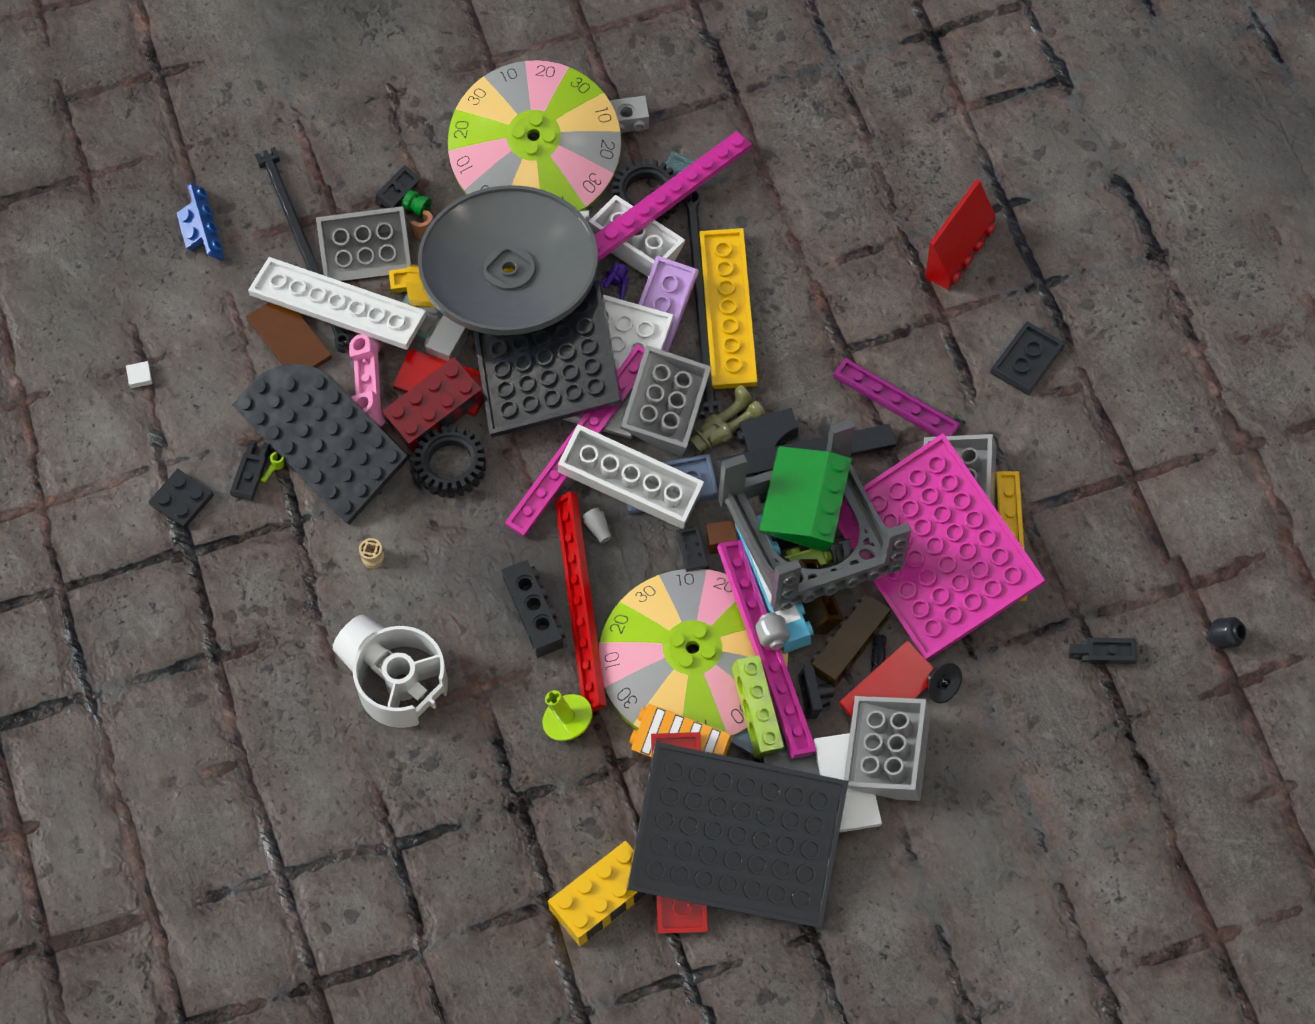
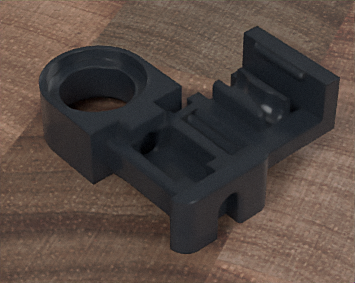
M850 539L837 540L836 544L830 546L833 566L843 562L852 554Z

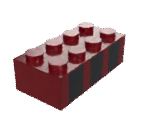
M453 357L382 410L386 422L411 452L414 453L416 448L419 449L418 443L420 440L425 442L424 436L426 434L433 436L432 430L436 428L438 433L442 432L441 427H449L471 408L482 402L484 396L482 389Z

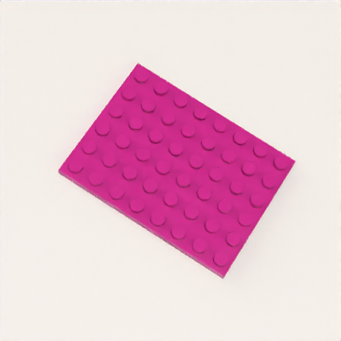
M944 433L863 486L879 517L889 529L908 523L912 530L904 568L894 574L882 575L874 580V583L926 661H929L1046 583ZM843 499L837 527L845 539H850V546L854 551L859 541V527L846 499ZM866 540L864 542V545L870 544L869 540ZM870 552L859 553L860 557L864 560L875 558Z

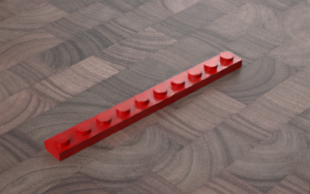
M569 491L556 499L555 505L581 696L587 699L592 707V713L607 705L577 493Z

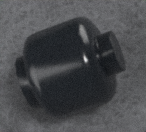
M1236 617L1217 618L1209 629L1210 639L1220 649L1239 647L1247 634L1245 625Z

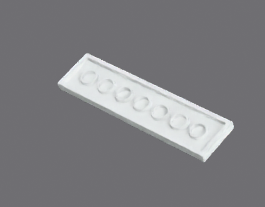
M268 257L248 289L250 296L406 350L427 316L426 310Z

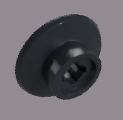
M947 663L934 668L929 673L927 678L928 692L930 698L935 703H946L957 694L962 682V673L956 664Z

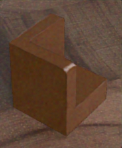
M734 520L706 524L710 555L719 553L717 547L720 543L737 541Z

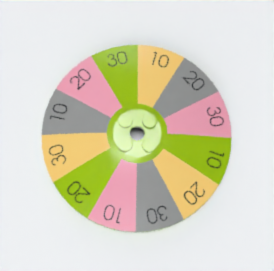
M538 60L522 61L493 70L478 80L465 93L451 119L448 133V153L454 176L466 195L489 187L507 185L527 186L555 194L573 205L580 212L592 206L603 195L614 178L621 153V132L619 121L611 102L598 85L587 76L559 63ZM531 132H537L540 137L536 141H531L528 139V135Z
M686 569L657 575L631 590L611 612L602 631L599 643L604 690L618 714L634 729L638 730L641 721L638 720L642 707L647 708L649 703L734 736L746 730L747 726L731 666L737 659L755 656L727 574L707 569L686 572ZM694 644L699 647V651L691 654L686 651V648ZM780 648L785 664L788 666V652L784 654L783 649Z

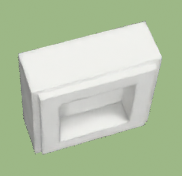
M148 361L126 366L130 389L152 384Z

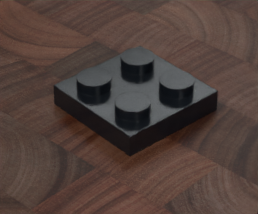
M177 468L148 503L152 508L186 529L212 499L214 494L210 489Z

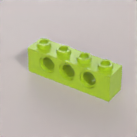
M760 655L737 659L731 668L755 759L778 754L784 748Z

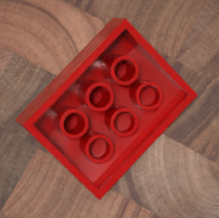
M976 179L929 244L926 279L946 290H949L953 284L956 285L959 282L963 269L969 268L975 252L979 253L985 244L984 240L987 236L991 237L996 229L994 224L996 215L979 180Z

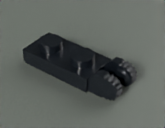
M250 441L246 453L242 456L230 490L232 497L253 501L270 453V443H264L259 456L255 455L257 441Z

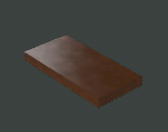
M268 302L246 316L247 321L281 365L303 364L318 368L332 359L330 352L298 312Z

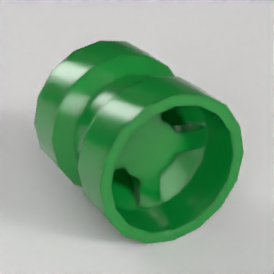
M412 189L406 193L402 201V206L406 211H413L420 218H423V210L429 211L432 204L430 198L426 196L421 197L418 192Z

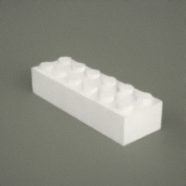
M579 424L558 463L559 473L681 529L685 527L704 485L702 480Z

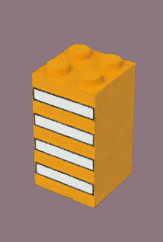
M648 703L647 708L642 707L638 720L641 721L638 730L634 729L629 743L633 744L631 750L652 757L651 734L700 732L701 751L726 756L734 735Z

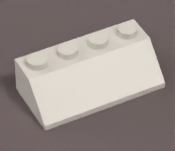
M615 195L588 221L594 235L633 206ZM654 220L611 253L649 277L656 255L675 261L685 243V239Z

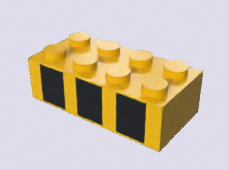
M626 841L548 900L550 911L580 947L647 895L646 893L626 890L634 852Z

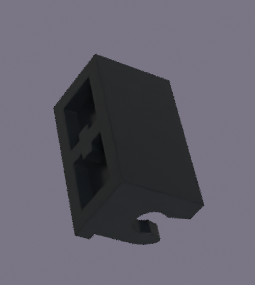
M404 165L376 193L375 204L378 207L384 205L386 208H394L409 190L419 184L421 178Z

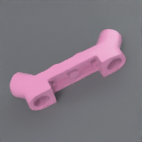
M360 334L351 340L349 346L350 358L354 360L356 395L352 396V398L381 427L386 421L382 413L380 400L378 353L381 350L380 340Z

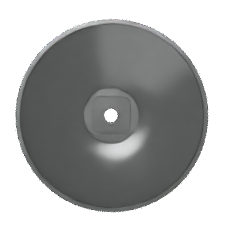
M507 185L489 187L469 193L455 200L432 220L422 237L418 252L420 281L432 304L444 316L460 326L492 335L530 333L562 320L573 312L586 298L595 281L598 268L596 239L592 228L584 216L573 205L557 195L527 186ZM512 267L515 269L510 273L503 271L505 268Z

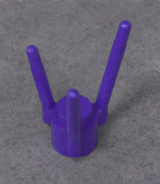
M614 262L600 282L604 288H607L609 284L615 286L622 284L620 300H624L626 286L629 278L626 276L628 268L622 263Z

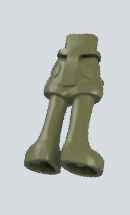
M740 385L735 389L736 399L729 408L718 415L711 414L705 419V423L699 430L695 431L696 435L689 439L690 444L698 453L703 452L705 449L711 450L712 447L732 439V433L739 429V422L766 415L764 408L759 402H752L751 395L744 386ZM747 409L746 412H744V413H743L741 416H739L737 419L733 420L732 422H730V423H728V424L726 423V422H727L728 420H730L733 416H735V415L738 414L739 412H741V411Z

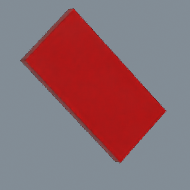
M410 349L392 385L393 389L403 393L408 392L448 361ZM462 366L482 389L480 371ZM482 402L471 408L466 414L476 417Z
M907 640L838 704L852 718L855 696L915 699L928 687L927 678L934 668Z

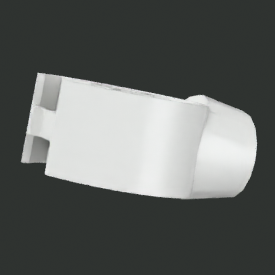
M358 615L347 623L336 637L333 651L353 672L356 689L364 709L373 719L381 724L396 728L419 725L418 717L429 706L435 709V700L441 694L447 695L448 677L443 655L437 643L425 632L409 626L384 628L367 616ZM412 647L420 649L432 657L414 662L407 654H393L390 649ZM368 666L385 680L387 691L390 694L387 707L371 700L362 690V680ZM398 675H407L402 679H394ZM439 675V685L416 708L413 705L399 708L400 701L409 700L412 697L419 700L425 696L424 694L427 692V689L419 681Z

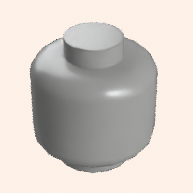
M774 612L762 615L756 624V632L763 647L771 648V650L784 647V643L790 637L785 618Z

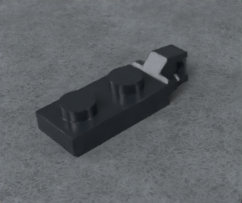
M1088 638L1087 640H1082L1081 644H1070L1068 649L1069 658L1082 659V662L1136 664L1137 662L1136 640L1134 638Z

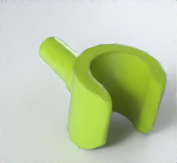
M277 452L271 454V465L260 481L265 484L275 470H280L284 467V456L279 461H276L278 457Z

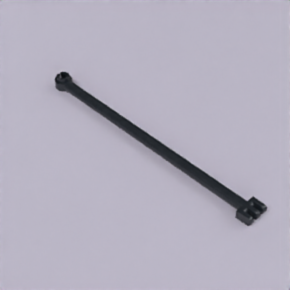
M271 148L272 156H269L267 150L263 151L264 159H261L260 154L256 153L255 157L260 169L266 167L307 270L321 274L276 166V163L280 162L276 148ZM329 323L335 336L334 344L336 350L340 353H345L344 345L340 341L346 340L345 345L349 352L351 337L345 333L342 327Z
M693 191L692 201L694 203H688L690 201L689 194L683 199V205L687 208L692 268L699 270L694 283L701 363L711 366L698 216L700 195L698 192ZM711 369L704 389L705 401H701L699 405L700 418H705V410L709 409V416L714 414V409H718L717 414L723 412L722 400H716L715 388L712 387Z

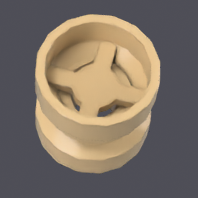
M368 538L361 542L359 553L363 564L370 569L380 567L385 561L381 543L374 538Z

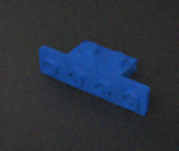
M190 183L188 189L192 202L176 213L185 246L189 250H194L204 243L207 254L221 261L224 259L223 246L219 241L218 229L214 223L213 212L207 199L208 194L203 187Z

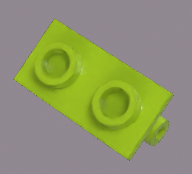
M800 547L786 551L787 556L782 557V559H787L788 562L797 559L798 561L800 559H818L820 565L828 564V561L832 560L830 551L822 552L809 548V550L801 552Z

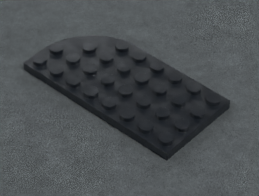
M287 364L264 372L232 404L282 457L284 456V460L334 512L349 525L410 459V456L330 375L309 365Z

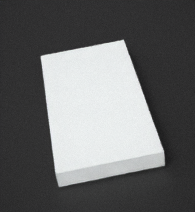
M850 733L813 739L817 750L815 755L820 775L844 780ZM847 789L839 833L881 826L882 821L876 796Z

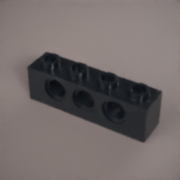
M528 560L502 569L503 580L537 658L564 648L562 639L566 638L561 625L556 626L554 621L557 618L553 606H548L545 599H548L544 586L539 587L537 583L539 575L535 566L530 567ZM523 586H531L529 590H521ZM533 605L540 606L537 610L529 609ZM541 625L549 626L546 630L538 629Z

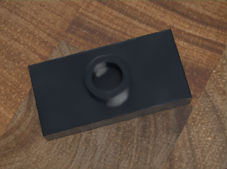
M699 525L676 530L686 572L700 569L709 570Z

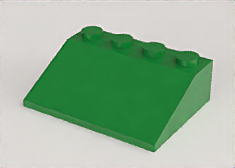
M779 446L758 532L826 552L834 541L851 458L828 451Z

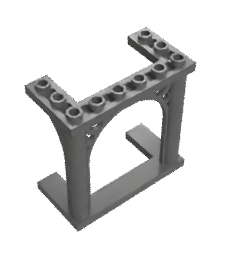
M852 419L830 426L826 451L850 458L855 425ZM744 454L722 461L718 501L721 507H728L771 593L770 605L774 612L788 610L794 605L803 602L809 603L823 595L830 596L838 590L853 588L859 583L868 580L874 581L882 575L894 574L904 568L912 531L909 524L905 523L889 529L883 523L851 464L843 496L858 523V544L847 559L835 566L824 569L801 568L798 559L791 562L782 559L773 550L766 535L758 532L760 524L747 499L768 492L772 471L746 479L747 460ZM866 540H869L870 544L864 545V542ZM870 552L875 558L864 560L860 557L859 553ZM800 575L803 577V582L799 583ZM811 576H815V577H816V578H813V579L808 580V578L811 577Z

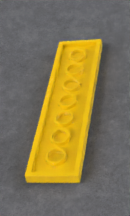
M739 228L700 231L712 387L715 389L737 388L740 385L755 387L757 386V373L744 230Z

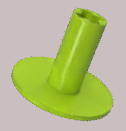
M556 690L550 691L546 695L545 702L548 708L544 713L542 723L544 731L550 738L556 741H569L580 736L588 728L592 719V707L587 699L576 694L562 696Z

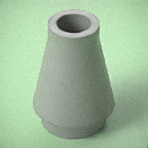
M594 508L583 515V523L598 539L600 544L612 538L603 511H600L599 508Z

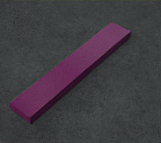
M847 358L843 360L833 374L834 379L935 437L942 433L945 436H954L960 428L961 424Z

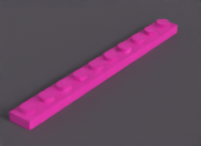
M734 132L596 233L594 236L597 243L598 262L751 149L752 143L739 132Z
M637 344L617 370L622 404L586 413L578 423L579 425L599 434L603 432L632 392L645 351L643 347ZM576 427L505 522L507 527L522 537L527 535L569 478L558 472V463Z
M742 541L720 543L717 549L755 656L760 655L772 704L791 758L814 755L817 750L780 649L771 650V648L763 647L760 644L756 632V624L762 615L767 614Z

